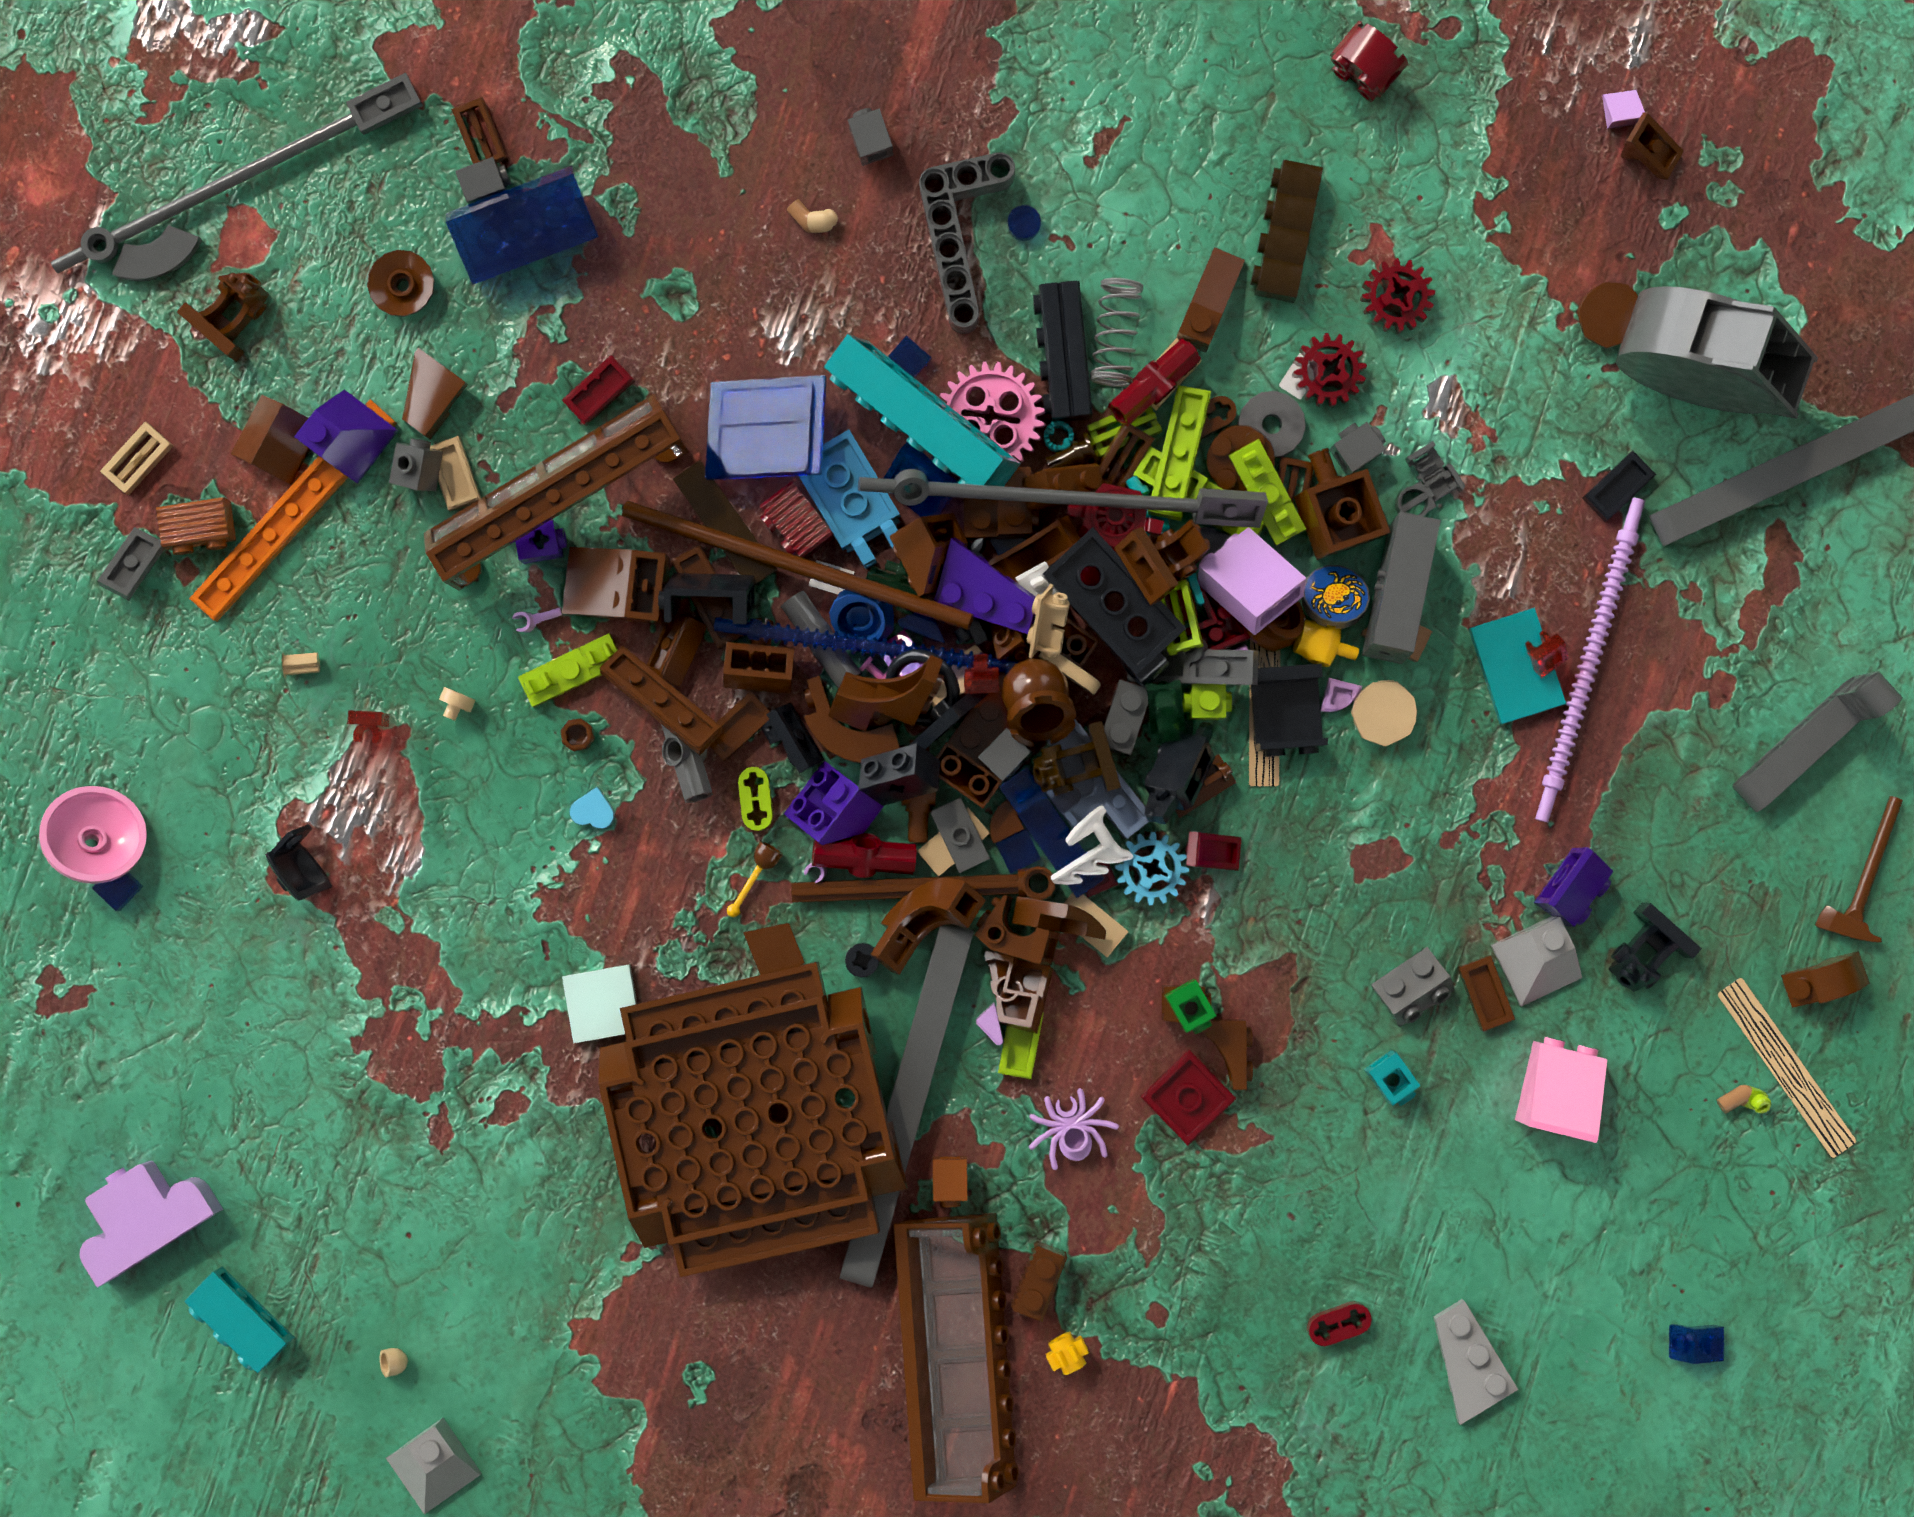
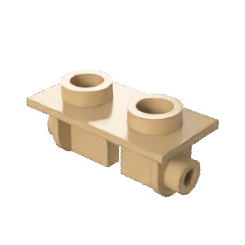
M1050 584L1042 595L1037 594L1033 602L1032 614L1036 616L1035 622L1031 625L1027 636V643L1031 644L1029 658H1033L1037 651L1044 652L1045 657L1054 659L1062 651L1065 630L1054 627L1053 624L1062 627L1066 625L1070 602L1064 593L1052 594L1053 584Z

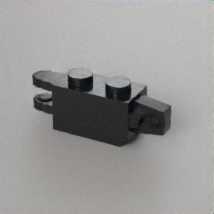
M1183 719L1180 725H1178L1176 732L1170 731L1164 744H1161L1159 747L1157 760L1145 778V789L1149 794L1144 812L1147 821L1167 824L1176 809L1185 811L1193 807L1215 759L1209 744L1213 732L1211 723H1200L1195 735H1192L1194 729L1193 721Z

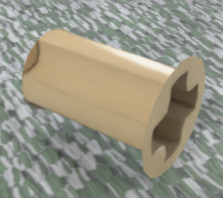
M283 652L282 668L285 679L287 675L320 672L318 652L284 655Z

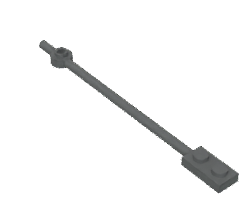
M404 73L347 101L346 104L351 113L111 232L102 227H93L87 230L81 238V247L51 261L52 267L56 273H60L88 258L97 263L109 262L116 256L119 243L355 126H358L360 132L365 135L422 107L423 104L407 73ZM101 242H106L105 250L98 252V245Z
M916 469L904 470L897 474L894 479L859 477L858 491L894 493L898 502L908 506L920 504L928 496L1191 512L1193 513L1192 517L1195 524L1260 528L1268 503L1265 492L1205 488L1199 489L1197 499L929 482L926 475Z

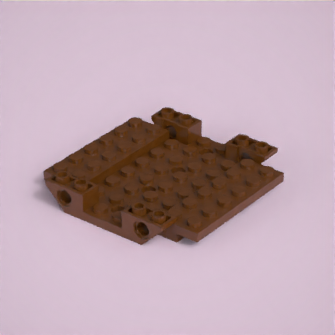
M814 962L620 1008L627 1042L600 1048L598 1085L628 1219L644 1248L665 1243L672 1245L679 1277H684L880 1232L873 1196L908 1189L893 1121L888 1122L873 1059V1055L877 1054L862 987L828 994L827 1000L819 962ZM841 1088H849L855 1094V1102L851 1107L847 1108L839 1104L837 1094ZM775 1103H781L788 1109V1118L783 1123L776 1122L771 1116V1108ZM710 1118L717 1119L722 1125V1133L717 1138L710 1137L705 1131V1124ZM645 1133L651 1134L656 1140V1148L651 1153L643 1151L639 1144L641 1136Z

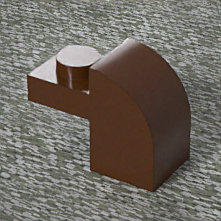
M1859 951L1827 958L1818 965L1785 972L1781 975L1792 1008L1815 1002L1820 1004L1855 993L1870 984Z

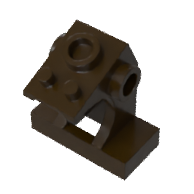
M1102 721L1087 726L1091 739L1090 743L1062 750L1061 744L1041 750V757L1033 759V775L1036 783L1040 785L1042 793L1053 790L1054 796L1074 791L1072 784L1099 776L1102 777L1106 792L1121 788ZM1081 754L1086 773L1066 778L1061 759Z

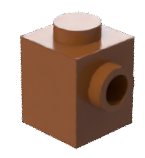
M933 1156V1201H940L941 1207L961 1206V1201H967V1156Z

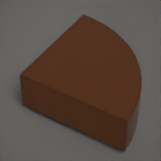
M1009 799L1004 801L993 814L990 824L993 844L1024 829Z

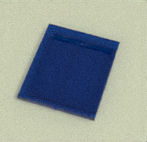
M825 375L711 382L705 479L722 480L821 475L827 377Z

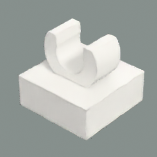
M1044 561L1015 578L1019 585L1034 596H1037V594L1042 595L1050 585L1042 577V574L1049 567ZM1053 588L1052 594L1054 595V594L1057 593V592H1056L1055 589Z

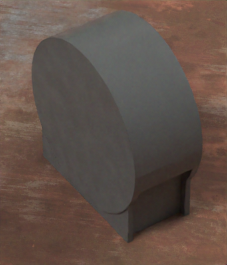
M1662 286L1648 288L1639 293L1616 358V364L1624 374L1636 382L1661 394L1690 404L1733 413H1766L1797 419L1799 415L1797 410L1813 363L1817 362L1818 357L1774 306L1742 302L1723 295L1691 288Z

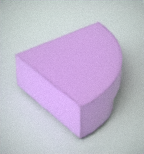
M1328 678L1320 710L1322 712H1335L1346 708L1360 694L1362 686Z

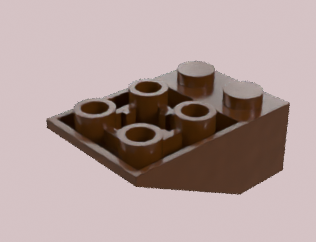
M569 547L562 614L663 625L664 611H659L658 596L659 591H664V584L668 582L670 557L666 553L639 550Z

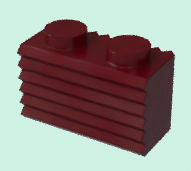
M792 481L760 505L764 512L760 516L761 520L772 533L778 529L785 538L780 544L789 554L808 559L834 538L833 532Z

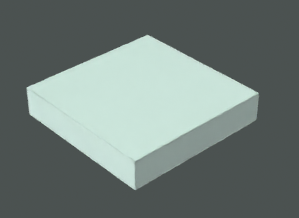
M631 964L562 976L573 1043L625 1034L620 1008L637 1004Z

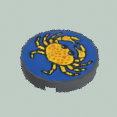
M1326 565L1315 569L1306 578L1304 596L1301 600L1307 615L1317 624L1325 627L1327 625L1336 626L1335 629H1344L1355 625L1364 616L1370 597L1369 588L1363 578L1355 571L1341 565Z

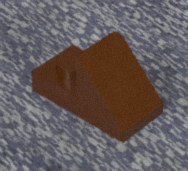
M1643 112L1625 143L1621 157L1640 160L1658 179L1668 180L1684 150L1649 113Z

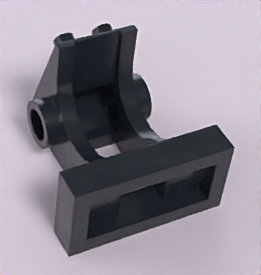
M1642 902L1633 912L1645 925L1628 944L1622 943L1612 953L1611 958L1614 962L1608 969L1616 976L1617 981L1622 986L1629 988L1633 992L1643 987L1650 989L1661 977L1657 969L1674 951H1677L1684 958L1693 959L1702 949L1651 903ZM1647 942L1657 953L1643 966L1635 954L1641 945Z

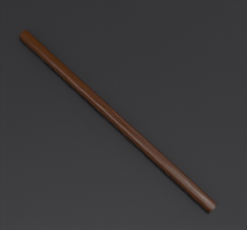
M627 501L623 507V517L969 630L974 618L972 613L927 598L918 597L917 595L631 501Z

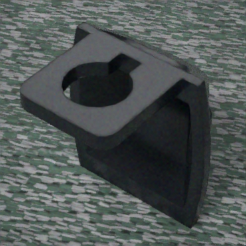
M310 824L288 832L272 851L265 854L268 864L278 877L276 879L284 891H288L297 901L332 887L320 865L300 844L313 829Z

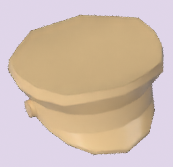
M1380 680L1372 682L1360 692L1354 701L1351 714L1361 738L1378 745L1388 746L1411 734L1416 723L1417 708L1413 695L1400 683L1394 680Z

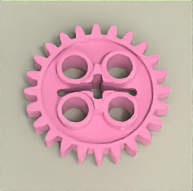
M983 362L981 372H977L974 366L970 365V376L968 377L959 371L957 374L960 383L957 385L948 381L947 384L952 390L951 394L941 393L940 396L961 416L963 410L989 414L990 410L994 409V412L1000 417L1019 418V424L995 419L992 420L991 425H988V422L982 417L963 416L970 423L979 424L980 431L996 444H998L996 435L1000 429H1012L1013 439L1006 445H998L1011 456L1023 462L1024 458L1021 451L1025 449L1029 452H1034L1033 447L1029 444L1030 440L1041 441V437L1034 432L1035 428L1045 427L1044 422L1037 420V416L1043 415L1045 409L1035 407V404L1042 400V396H1031V393L1036 388L1034 382L1024 386L1026 374L1023 372L1015 378V368L1012 365L1004 373L1002 372V364L1000 362L996 363L994 370H990L987 362ZM974 390H983L985 392L984 402L979 406L970 405L968 399L970 393ZM1009 394L1016 395L1019 398L1018 406L1012 411L1003 410L1001 407L1003 398Z

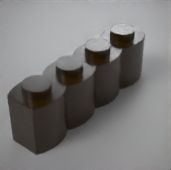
M1284 159L1280 168L1274 167L1270 188L1276 189L1274 200H1267L1263 220L1269 221L1267 233L1261 232L1257 246V253H1262L1260 266L1254 265L1250 285L1256 286L1255 296L1290 303L1295 302L1300 286L1323 167Z

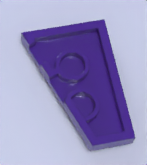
M951 538L934 601L972 613L976 618L1028 634L1031 625L1035 622L1036 615L1032 614V606L1036 596L1010 577L1004 576L993 568L987 560L980 555L974 554L957 538Z

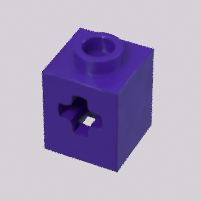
M554 520L548 521L515 541L518 560L523 564L563 558L562 548H567L564 528H559V525ZM542 534L549 539V541L544 543L543 549L535 544V542L540 541V535Z

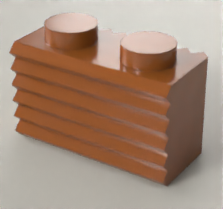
M224 497L156 507L160 544L162 548L173 551V555L190 554L194 552L193 547L206 545L207 550L223 549L227 547V542L236 541L231 501Z

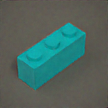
M224 1267L213 1271L184 1301L190 1307L189 1313L197 1321L205 1322L212 1328L215 1339L223 1346H230L238 1354L239 1362L248 1370L252 1371L254 1369L257 1373L262 1371L295 1338Z

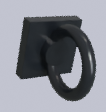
M923 649L907 650L893 659L887 669L885 679L900 677L904 667L911 663L924 664L930 655L942 658L933 652ZM942 659L943 662L939 674L944 675L943 681L946 687V697L934 706L926 716L919 715L915 724L928 728L910 745L917 743L924 749L929 747L989 694V691L980 683L960 699V687L957 677L949 664Z

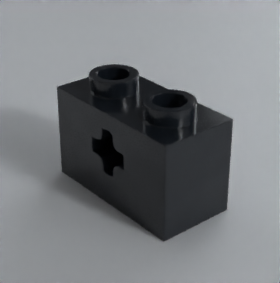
M917 743L861 759L859 790L882 806L936 792L939 790L941 761Z

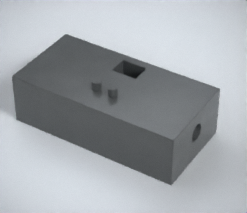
M1400 511L1389 525L1391 533L1387 534L1381 564L1377 573V583L1374 587L1375 593L1362 656L1402 664L1414 653L1441 520Z

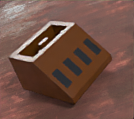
M954 513L919 517L890 535L894 545V553L902 562L908 574V582L918 597L936 594L951 538H957L967 548L968 542Z

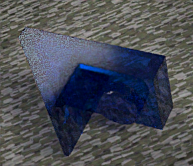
M912 613L898 620L901 630L946 646L936 624V619Z

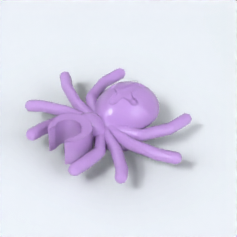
M1079 1088L1077 1090L1079 1110L1077 1111L1076 1100L1070 1096L1073 1103L1072 1109L1068 1112L1062 1111L1058 1099L1056 1111L1059 1115H1057L1053 1109L1050 1097L1046 1096L1044 1098L1045 1106L1049 1116L1055 1121L1040 1118L1034 1114H1030L1029 1118L1036 1123L1055 1128L1049 1129L1037 1137L1029 1145V1149L1034 1150L1042 1141L1056 1134L1051 1140L1049 1153L1052 1169L1056 1170L1058 1168L1055 1157L1057 1141L1059 1140L1060 1150L1066 1158L1080 1161L1087 1157L1091 1151L1092 1140L1089 1134L1091 1133L1100 1146L1102 1157L1106 1158L1108 1153L1105 1142L1096 1129L1089 1126H1106L1117 1130L1119 1125L1107 1120H1086L1102 1106L1105 1101L1103 1097H1100L1096 1104L1084 1113L1086 1110L1085 1095L1083 1089Z

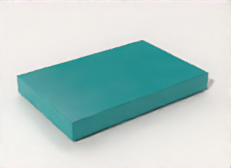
M1535 607L1468 629L1500 725L1566 704Z

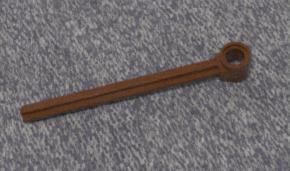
M1036 866L1018 869V874L820 881L818 883L792 882L791 896L792 903L902 899L909 892L927 882L941 878H954L965 881L981 896L1019 894V897L1042 900L1053 893L1055 884L1050 878L1053 875L1050 870L1045 867ZM1041 873L1048 878L1049 885L1046 891L1035 893L1030 889L1029 879L1032 875Z

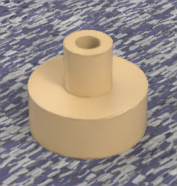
M446 687L443 688L439 700L448 703L443 716L456 721L460 709L471 712L476 701Z

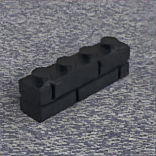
M1076 280L1040 284L1039 294L1033 295L1034 315H1041L1042 327L1036 328L1037 347L1044 348L1045 361H1039L1041 381H1047L1049 393L1043 394L1044 415L1051 414V422L1056 420L1064 422L1092 419L1093 412L1080 282Z

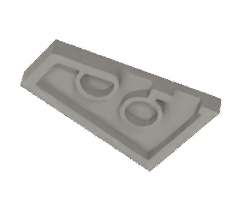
M1463 1299L1433 1316L1459 1425L1518 1390Z

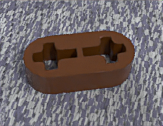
M1217 396L1210 399L1201 439L1226 428L1232 423L1237 410L1232 399L1226 396ZM1216 404H1219L1221 408L1228 407L1229 409L1226 414V420H1222L1220 416L1209 420L1207 416L1214 413Z

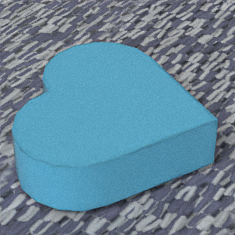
M599 787L594 788L576 800L570 808L571 819L579 825L591 824L596 828H607L615 819V812Z

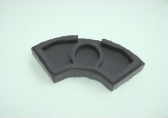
M168 225L162 235L151 243L139 246L124 244L112 275L129 281L156 280L158 277L183 267L193 257L202 239Z

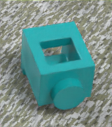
M1390 1050L1364 1069L1386 1101L1392 1106L1396 1103L1402 1106L1416 1096L1414 1090L1420 1087V1084L1398 1053ZM1395 1073L1398 1077V1082L1393 1086H1389L1387 1077Z

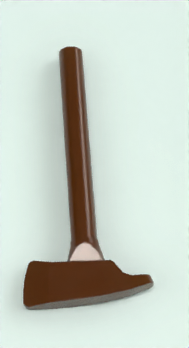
M1889 796L1851 905H1849L1844 914L1830 906H1825L1815 923L1817 928L1851 939L1866 942H1882V938L1873 935L1869 931L1868 924L1863 922L1864 908L1903 802L1902 799Z

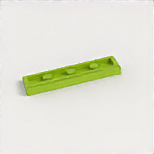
M1178 385L1151 496L1187 498L1211 399V391ZM1148 510V515L1181 521L1183 512Z

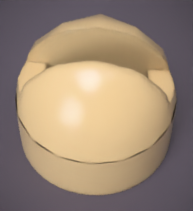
M398 1348L381 1350L380 1367L385 1377L398 1375L406 1369L408 1358L402 1350Z

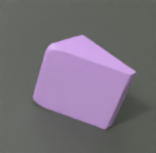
M1637 90L1604 94L1602 96L1607 129L1636 125L1642 113L1645 112Z
M993 1002L976 1018V1024L996 1045L1000 1046L1003 1043L995 1003Z

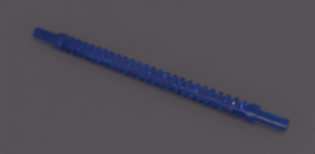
M715 617L714 631L747 635L749 640L758 641L760 637L764 638L765 642H768L769 639H774V643L783 640L785 645L791 641L794 646H797L798 643H803L804 648L811 644L813 649H816L817 646H822L823 650L831 647L832 651L835 652L839 648L842 650V653H845L846 650H851L853 655L856 651L861 652L862 656H865V653H870L871 657L879 654L881 659L888 655L890 660H893L894 657L907 650L923 649L940 656L951 668L952 665H956L958 670H961L962 667H967V671L975 668L977 673L984 669L987 674L995 671L997 676L1000 675V672L1005 673L1006 676L1011 668L1019 663L1015 657L1008 656L1006 660L1002 659L999 661L997 658H993L992 654L984 657L982 652L976 656L973 651H970L969 654H964L962 649L959 653H956L953 648L950 651H945L944 647L936 650L934 645L930 649H927L925 644H922L921 647H916L914 642L911 646H908L905 641L902 644H897L896 640L888 643L886 638L882 642L877 641V637H873V640H868L866 635L863 639H859L857 634H854L853 637H848V633L840 636L838 631L831 635L829 630L820 633L818 628L814 632H811L809 627H806L805 630H800V626L791 629L789 624L783 628L780 623L772 626L771 622L768 621L765 625L762 624L761 620L751 619L750 622H747V625L733 624L731 619Z

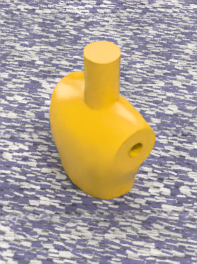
M1306 619L1303 631L1295 639L1293 652L1301 655L1313 664H1322V667H1330L1336 655L1355 661L1359 654V648L1340 642L1341 629H1335L1336 626L1327 625L1325 627L1313 620Z

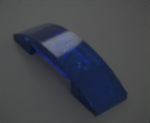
M1027 767L999 786L1024 826L1057 872L1086 853L1078 842L1071 846L1067 844L1065 839L1071 831L1050 803L1045 792L1042 793L1040 785L1036 783L1034 776ZM1076 874L1082 878V883L1067 886L1074 896L1078 898L1104 880L1102 874Z

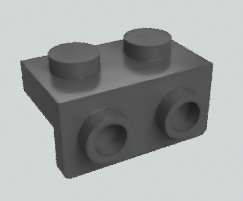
M1428 947L1371 984L1374 992L1390 1011L1399 1027L1405 1023L1410 1024L1418 1020L1422 1016L1423 1011L1433 1004L1438 1005L1446 1001L1455 989L1450 975Z

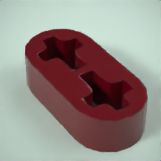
M1356 1301L1347 1302L1313 1315L1308 1321L1307 1333L1317 1345L1329 1346L1366 1332L1371 1325V1314L1362 1303ZM1353 1309L1359 1314H1364V1317L1359 1319L1360 1325L1354 1326L1352 1322L1341 1323V1321L1351 1317L1350 1311ZM1324 1321L1326 1325L1337 1323L1336 1327L1327 1330L1328 1336L1326 1338H1323L1319 1333L1314 1334V1331L1319 1328L1318 1322Z

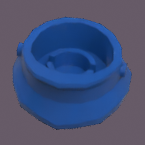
M848 590L839 592L829 612L831 624L838 635L837 638L841 642L845 641L852 646L877 647L894 630L892 605Z

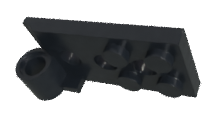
M1092 527L1042 574V577L1049 584L1054 585L1053 588L1057 593L1060 592L1067 595L1070 607L1106 644L1126 672L1145 689L1170 666L1161 652L1186 627L1162 601L1152 605L1149 604L1119 555ZM1093 567L1097 569L1100 575L1097 585L1087 586L1082 582L1081 572L1084 568ZM1116 592L1121 595L1123 606L1119 611H1110L1106 608L1104 598L1107 593ZM1139 617L1145 621L1146 632L1143 636L1136 637L1130 634L1128 622L1131 618Z

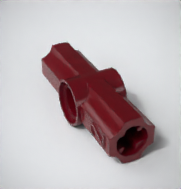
M1181 338L1157 361L1152 360L1133 378L1132 383L1109 403L1108 408L1111 410L1112 416L1120 424L1128 427L1150 406L1160 403L1177 386V382L1200 362L1201 357L1197 349L1190 342Z
M862 833L852 836L851 839L845 838L825 845H821L814 839L812 866L847 869L852 875L861 878L872 877L877 872L913 875L916 866L917 849L916 844L884 842L870 833Z

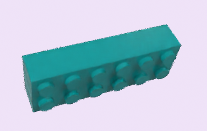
M847 334L825 364L824 368L832 374L829 379L845 391L848 388L856 393L857 397L855 400L869 411L874 409L882 414L883 417L880 420L895 432L900 430L907 434L909 437L906 441L912 447L922 453L925 450L933 455L935 458L932 462L944 472L949 473L951 471L959 476V484L1005 486L1021 463L869 341Z

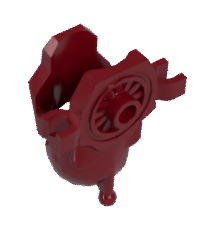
M1105 483L1095 491L1097 493L1142 495L1141 491ZM1068 505L1066 514L1068 516L1084 518L1078 531L1080 538L1093 527L1115 552L1114 547L1133 530L1143 527L1146 533L1161 535L1164 524L1162 520L1147 518V510ZM1093 567L1084 568L1081 572L1082 582L1087 586L1097 585L1100 580L1097 569Z

